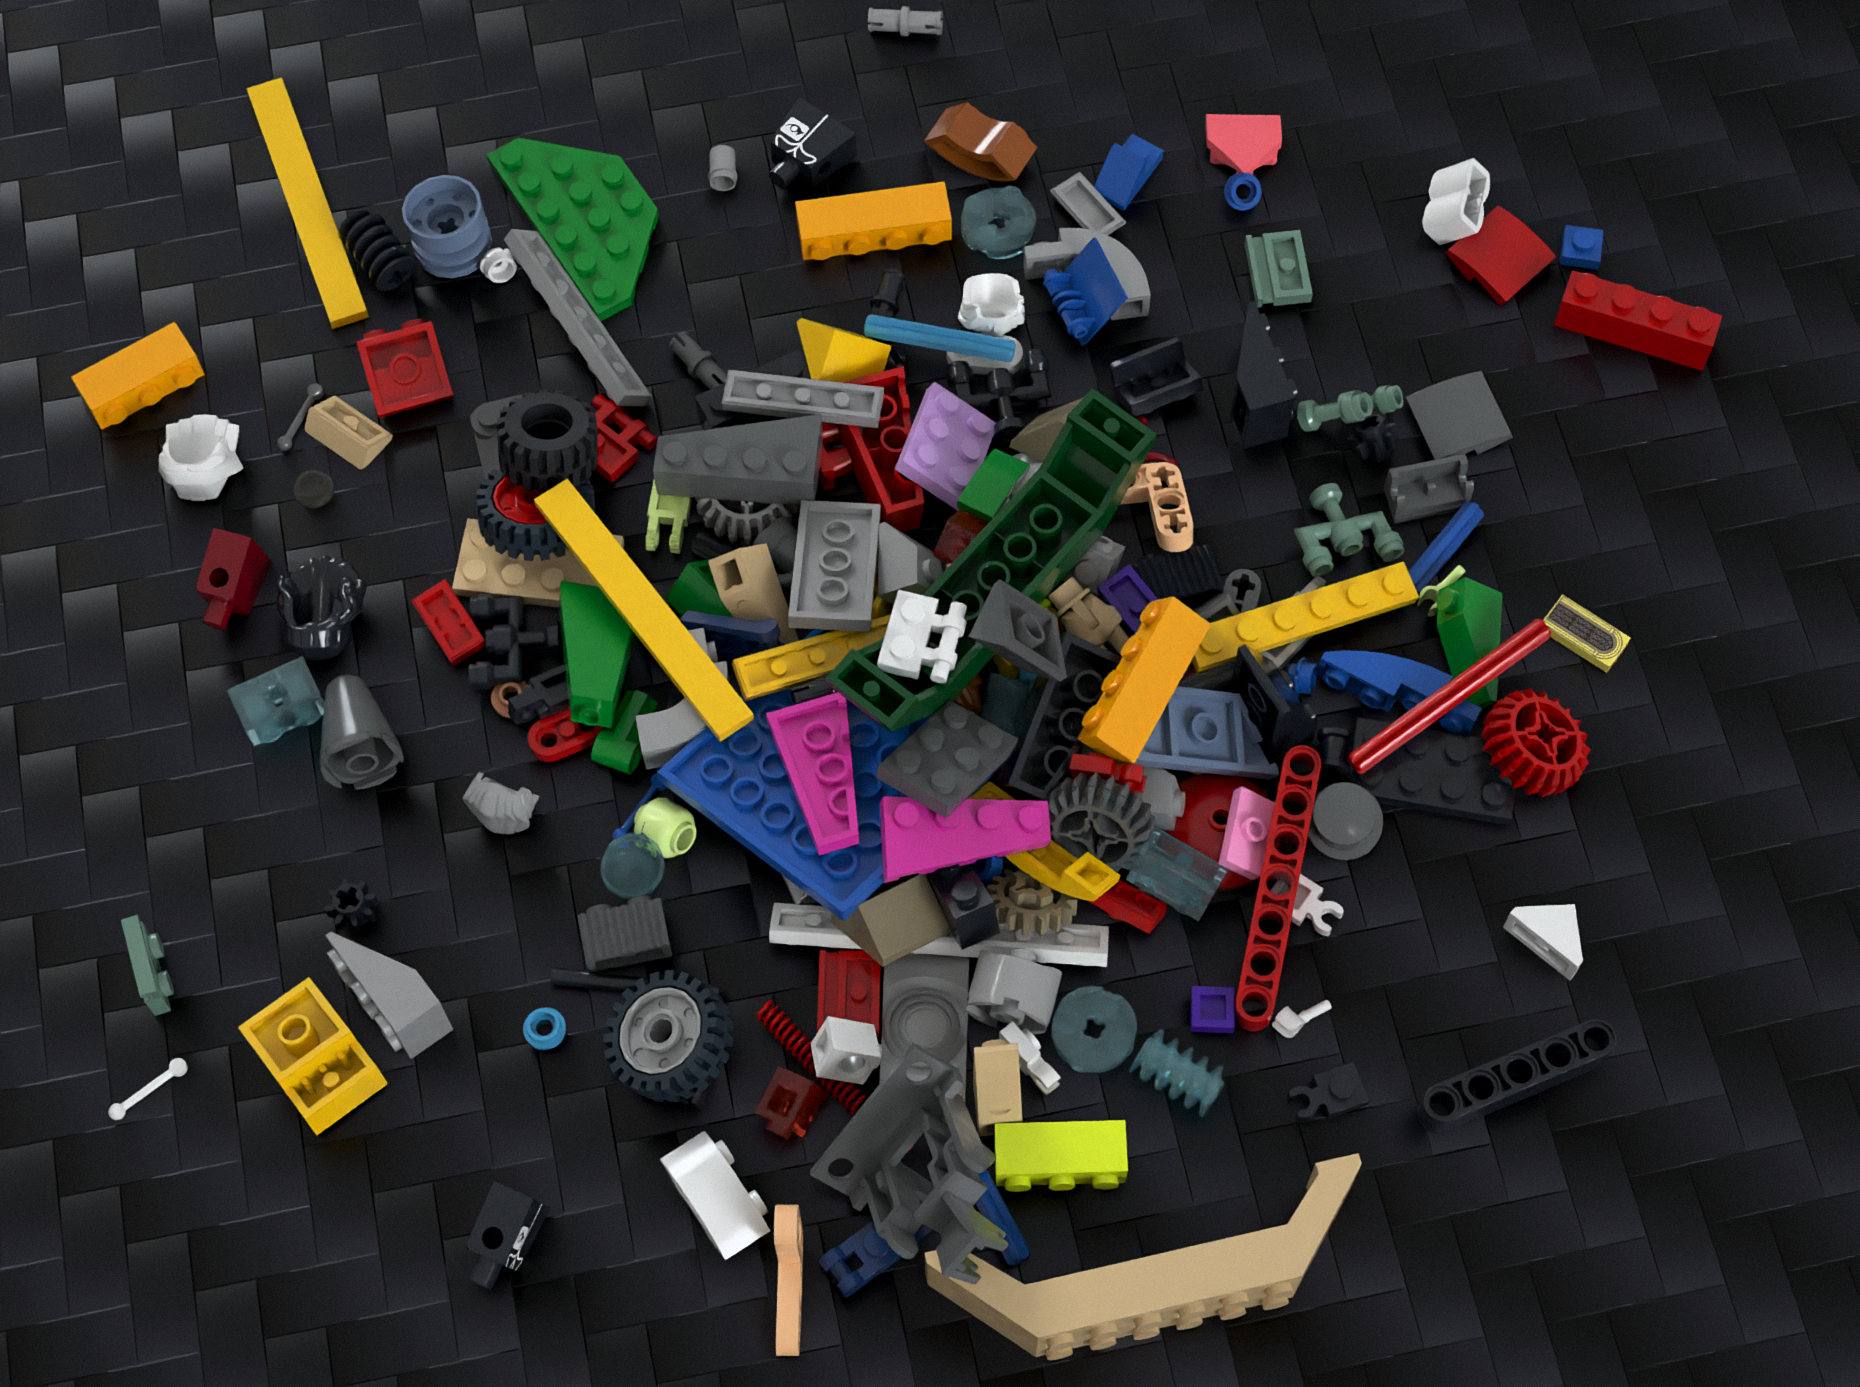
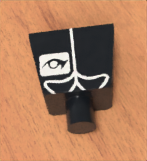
M799 98L771 140L772 162L776 166L769 172V177L775 185L782 189H785L795 178L809 187L818 186L857 155L856 133L804 99Z
M494 1181L466 1244L467 1249L479 1254L467 1279L492 1290L503 1266L517 1271L540 1230L550 1207ZM503 1235V1242L497 1248V1241Z

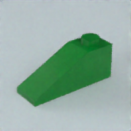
M1467 577L1439 590L1437 598V629L1454 679L1500 645L1502 593ZM1498 676L1465 700L1481 708L1496 703Z

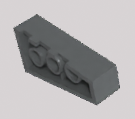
M822 414L658 436L653 468L657 494L801 506V500L816 501L823 445Z

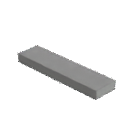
M728 370L722 408L725 411L785 418L822 414V422L878 428L884 399V387Z

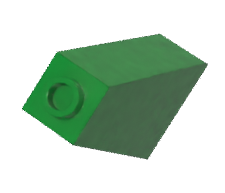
M561 581L559 617L571 721L584 723L589 726L612 728L636 634L598 586Z

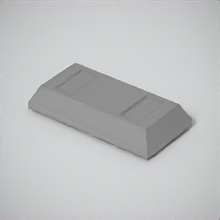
M1078 172L1050 190V193L1083 229L1109 235L1126 224V221L1081 172Z

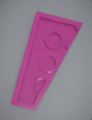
M837 692L766 713L767 724L818 856L859 844L846 698Z
M883 796L880 801L884 883L916 873L922 875L935 872L938 868L956 864L962 866L975 863L976 860L995 856L997 858L1042 848L1051 842L1048 801L965 799L947 818L910 797Z

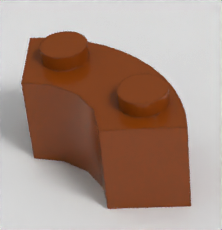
M968 102L945 109L924 140L934 151L955 166L976 176L994 181L1016 180L1037 149V146L1028 138L1026 131L1016 125L1014 121L1002 122L991 119L980 113Z

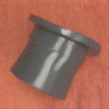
M1349 782L1332 784L1315 795L1308 831V838L1312 845L1319 852L1336 860H1352L1368 854L1377 844L1383 828V814L1376 798L1362 786Z

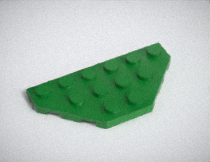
M517 138L486 154L488 163L534 230L541 234L600 322L631 306L636 293L635 287L639 273H642L648 254L650 237L653 229L656 228L659 215L657 207L622 158L618 155Z

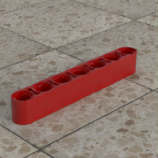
M1298 745L1291 748L1286 753L1283 761L1235 1003V1019L1243 1029L1248 1031H1260L1270 1024L1275 1007L1321 770L1319 754L1313 748L1306 745ZM1296 763H1304L1311 768L1312 772L1306 776H1299L1290 767ZM1295 801L1300 803L1305 811L1299 815H1291L1283 809V805L1287 802ZM1282 840H1287L1296 846L1297 851L1290 855H1284L1276 850L1275 844ZM1273 880H1281L1288 885L1290 890L1285 894L1276 895L1268 889L1267 884ZM1272 919L1280 924L1282 930L1278 934L1268 935L1260 930L1259 924L1264 920ZM1262 959L1269 961L1274 971L1269 975L1261 976L1256 974L1250 965L1254 961ZM1249 1000H1257L1265 1006L1266 1012L1261 1016L1252 1017L1244 1011L1242 1006Z

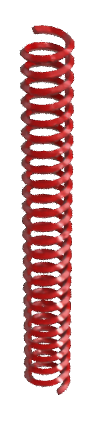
M773 1000L766 1002L760 1011L756 1012L758 1021H763V1027H769V1033H775V1039H780L781 1045H786V1050L792 1051V1056L798 1057V1062L804 1063L803 1066L805 1069H809V1074H815V1080H821V1086H827V1092H833V1098H839V1104H845L844 1110H850V1116L853 1117L857 1113H854L856 1107L866 1099V1095L860 1096L852 1106L848 1107L850 1101L860 1093V1089L854 1090L846 1100L842 1101L843 1097L853 1089L854 1083H850L840 1094L836 1095L837 1091L847 1082L840 1081L836 1087L830 1089L837 1080L831 1079L824 1083L826 1078L817 1077L816 1071H813L815 1067L814 1061L807 1065L808 1061L813 1058L812 1051L806 1058L801 1059L803 1054L811 1048L812 1041L808 1042L800 1052L795 1053L797 1048L807 1041L808 1035L802 1036L790 1048V1044L802 1034V1029H798L789 1040L784 1042L785 1037L796 1028V1023L791 1024L782 1035L778 1036V1033L790 1023L791 1018L784 1019L776 1029L772 1030L773 1026L785 1016V1012H780L771 1023L766 1024L768 1019L779 1010V1006H775L765 1017L761 1018V1015L773 1005Z

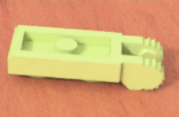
M655 479L647 512L646 550L656 551L660 538V524L673 525L672 534L669 539L670 552L680 554L684 539V527L688 526L693 497L658 495Z

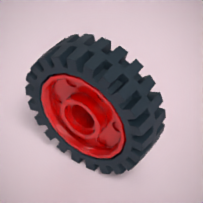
M501 465L500 472L493 469L488 473V479L484 478L481 481L480 489L477 490L476 494L478 524L482 537H485V542L490 547L494 545L495 551L503 554L508 550V556L514 559L523 554L524 561H533L534 555H540L541 561L550 560V553L554 552L557 558L565 555V548L569 549L535 506L534 499L543 493H539V490L536 489L532 491L524 490L523 484L514 485L510 482V476H504L501 471ZM590 479L587 481L580 480V486L575 489L595 513L594 490L590 484Z

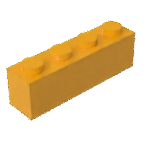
M945 181L795 202L803 260H825L832 256L846 254L862 255L868 251L883 249L899 250L905 246L920 244L936 245L943 241L952 240V218Z
M1174 596L1154 600L1144 608L1140 615V621L1142 622L1136 634L1131 636L1121 649L1120 654L1123 657L1116 670L1110 672L1102 683L1101 690L1103 693L1097 704L1092 706L1083 717L1082 725L1084 727L1077 739L1095 752L1114 759L1116 765L1135 764L1211 625Z

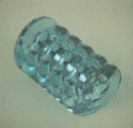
M1161 1028L1145 1042L1129 1072H1133L1141 1065L1140 1079L1142 1081H1147L1156 1074L1154 1088L1161 1091L1171 1084L1169 1097L1173 1100L1186 1093L1184 1107L1187 1109L1192 1108L1200 1101L1199 1116L1203 1118L1209 1112L1226 1081L1221 1080L1224 1066L1219 1065L1211 1072H1208L1209 1057L1205 1055L1198 1062H1192L1194 1048L1191 1046L1182 1054L1177 1053L1179 1039L1175 1037L1167 1045H1164L1162 1042L1165 1030Z

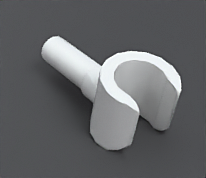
M1324 1000L1307 1010H1303L1299 1015L1286 1006L1275 1017L1276 1021L1273 1022L1272 1026L1284 1037L1292 1038L1310 1019L1332 1008L1328 1000Z

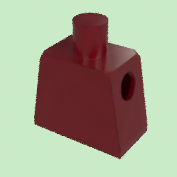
M213 528L196 585V592L208 603L202 623L209 627L226 630L232 612L246 616L253 607L272 561L251 537Z

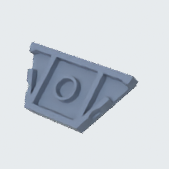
M1180 686L1176 687L1135 762L1136 765L1144 767L1272 780L1279 775L1276 763L1269 765L1259 745L1263 738L1257 726L1251 722L1248 715L1249 711L1240 694Z

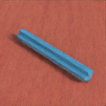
M873 314L867 316L864 325V334L867 337L1008 363L1012 362L1016 349L1015 341L1011 339Z

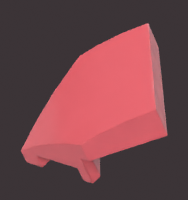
M1206 114L1205 131L1207 148L1211 149L1210 163L1214 165L1226 164L1237 171L1236 174L1249 173L1252 175L1253 170L1262 165H1274L1277 163V153L1282 146L1280 115Z

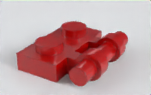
M598 394L591 402V406L597 410L595 416L597 421L598 458L595 470L613 483L639 459V452L632 445L640 444L649 451L655 447L658 439L649 432V426L640 419L634 420L623 412V406H617L613 399L608 400L602 394ZM615 424L622 432L618 435L607 425Z

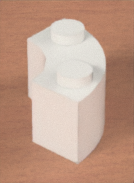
M703 1131L660 1159L678 1192L696 1216L711 1243L725 1260L770 1232L762 1217L768 1212L764 1202L755 1190L750 1193L746 1191L730 1166L735 1160L722 1140L714 1144L707 1133Z

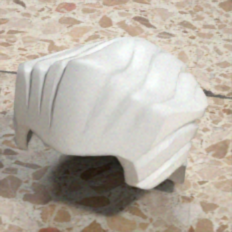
M1001 273L981 274L968 278L963 286V298L958 313L959 321L969 330L994 337H1000L1011 331L1012 328H1016L1017 325H1022L1025 320V306L1023 305L1024 298L1019 294L1018 281L1011 276Z

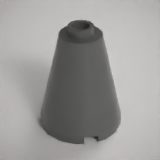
M348 674L338 676L327 685L325 690L319 760L320 770L324 779L335 787L342 788L341 783H353L355 789H366L380 785L392 778L397 773L396 765L399 761L403 762L404 757L401 745L365 681L358 676Z

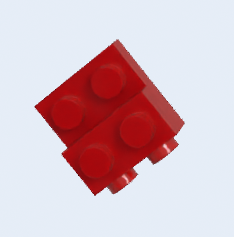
M423 319L410 320L401 324V330L386 333L385 329L370 331L363 335L364 340L356 342L379 418L454 397L432 321L424 323Z

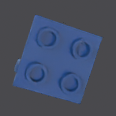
M1094 237L1064 272L1050 269L1043 275L1045 279L1043 286L1049 291L1051 297H1054L1052 303L1057 308L1058 315L1063 318L1068 334L1074 335L1079 340L1081 346H1085L1128 299L1097 238Z

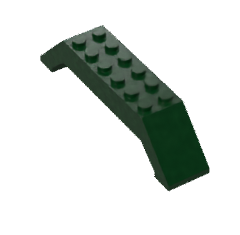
M1092 388L1067 415L1066 423L1040 468L923 594V596L939 599L938 615L944 616L948 614L952 602H960L967 606L964 617L967 622L964 635L958 638L955 653L958 656L955 668L949 670L946 683L932 681L930 676L933 668L924 665L921 667L918 680L883 672L877 667V661L884 638L858 651L852 648L825 678V682L890 733L936 713L949 700L953 701L996 654L968 637L994 583L1001 579L1040 605L1102 536L1156 441L1157 434ZM931 632L927 647L932 649L939 648L942 634Z

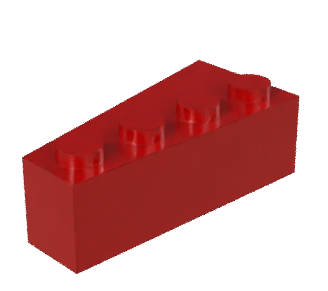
M904 366L842 382L884 387V399L878 428L837 424L841 444L849 452L852 460V469L867 503L881 504L880 523L886 522L902 533L920 528L925 504L922 487L895 470L911 429L910 404L908 394H906Z

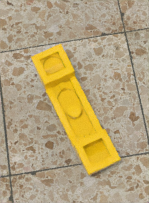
M991 781L968 798L1016 800ZM1052 840L1046 847L1005 856L1037 881L1058 892L1082 900L1096 901L1115 885L1121 876L1088 851L1077 859Z

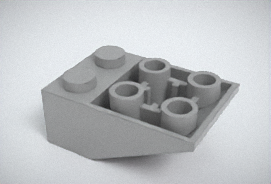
M333 932L325 935L333 948L327 952V955L335 965L336 971L345 984L352 988L366 1013L372 1020L376 1021L382 1030L383 1036L395 1052L403 1048L409 1058L412 1059L453 1030L441 1003L416 969Z

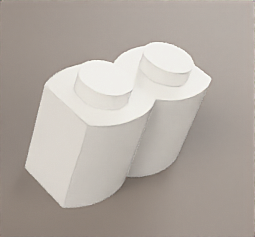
M1474 158L1440 169L1432 177L1429 187L1431 201L1425 208L1422 225L1424 231L1439 245L1476 234L1481 229L1484 218L1483 202L1487 199L1490 190V174Z

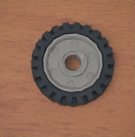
M666 970L665 975L660 972L651 973L650 982L640 978L635 982L638 989L636 992L627 988L621 994L627 1000L625 1004L622 1005L616 1001L612 1007V1010L618 1014L617 1018H607L605 1026L612 1033L604 1034L603 1043L609 1047V1049L604 1051L606 1060L611 1063L609 1067L619 1077L620 1081L648 1099L650 1098L657 1102H664L665 1099L671 1103L679 1102L680 1096L689 1099L695 1096L694 1087L703 1091L710 1086L706 1080L708 1075L715 1079L722 1071L716 1067L718 1061L725 1064L728 1061L730 1055L724 1051V1047H732L734 1038L728 1033V1031L734 1030L733 1021L728 1017L731 1013L728 1006L722 1002L723 999L712 988L688 973ZM670 1032H672L670 1037L665 1041L667 1035Z

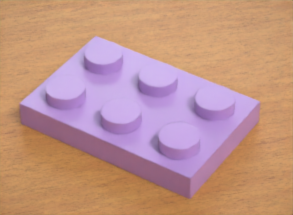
M934 382L925 392L895 470L960 512L961 509H958L957 501L986 457L995 433L994 425L996 422Z

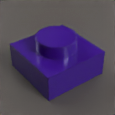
M1192 986L1190 991V1032L1233 1033L1234 987Z

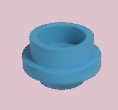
M548 1007L538 1008L532 1011L525 1019L523 1033L525 1039L532 1047L548 1050L562 1042L566 1034V1023L563 1016L557 1010ZM544 1024H549L553 1027L552 1032L546 1036L539 1035L538 1029Z

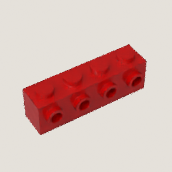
M1572 270L1554 326L1703 371L1713 348L1723 315L1713 313L1703 307H1693L1673 301L1667 296H1656L1636 290L1630 285L1606 281L1590 273H1580Z

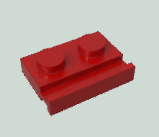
M820 950L817 1033L826 1018L830 1016L874 1024L876 1035L879 1037L881 965L865 951L827 953L826 950Z

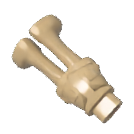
M1073 576L1048 596L1050 601L1059 610L1055 615L1057 618L1061 617L1060 619L1066 632L1105 650L1107 649L1104 644L1108 642L1119 654L1121 653V649L1129 637L1120 626V622L1123 619L1114 606L1106 605L1092 593L1089 594L1091 591L1089 588L1083 590Z

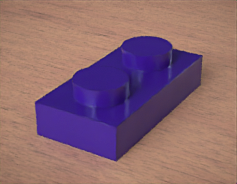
M1130 564L1097 586L1098 595L1107 605L1115 607L1123 619L1121 623L1132 636L1136 634L1142 623L1140 615L1144 608L1150 602L1159 600Z

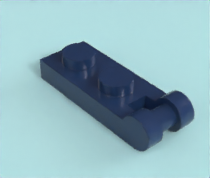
M687 610L679 619L688 631L704 628L706 643L715 642L717 656L737 659L785 645L779 641L780 629L777 621L772 618L757 622Z
M871 1221L842 1244L826 1252L818 1260V1263L825 1273L831 1272L839 1282L836 1286L837 1289L846 1298L902 1257L891 1249L887 1240L877 1235L874 1222ZM923 1224L914 1234L917 1245L937 1231ZM855 1255L862 1264V1267L852 1272L846 1261Z

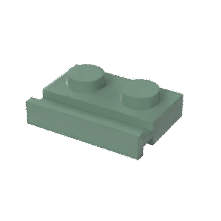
M1300 230L1264 233L1262 237L1252 238V235H1246L1245 249L1256 307H1262L1263 304L1268 303L1278 306L1311 302L1313 293Z
M138 915L122 919L121 923L140 997L144 998L145 1004L155 1016L171 1011L168 996L174 994V989L167 970L161 971L158 958L164 957V950L158 933L151 934L144 923L140 922Z

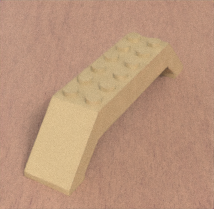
M1357 1153L1315 1163L1306 1186L1308 1192L1286 1225L1026 1285L976 1257L971 1252L967 1258L977 1264L978 1269L976 1273L981 1276V1279L974 1285L947 1277L942 1274L937 1250L925 1252L927 1284L1033 1356L1046 1355L1047 1360L1068 1357L1073 1354V1348L1090 1345L1091 1350L1108 1348L1117 1343L1116 1338L1133 1335L1134 1340L1151 1338L1160 1333L1159 1328L1176 1325L1177 1330L1194 1328L1203 1323L1202 1318L1219 1315L1221 1320L1237 1318L1246 1313L1245 1308L1262 1305L1264 1310L1276 1309L1289 1303L1288 1298H1292L1355 1180L1362 1164L1360 1156Z

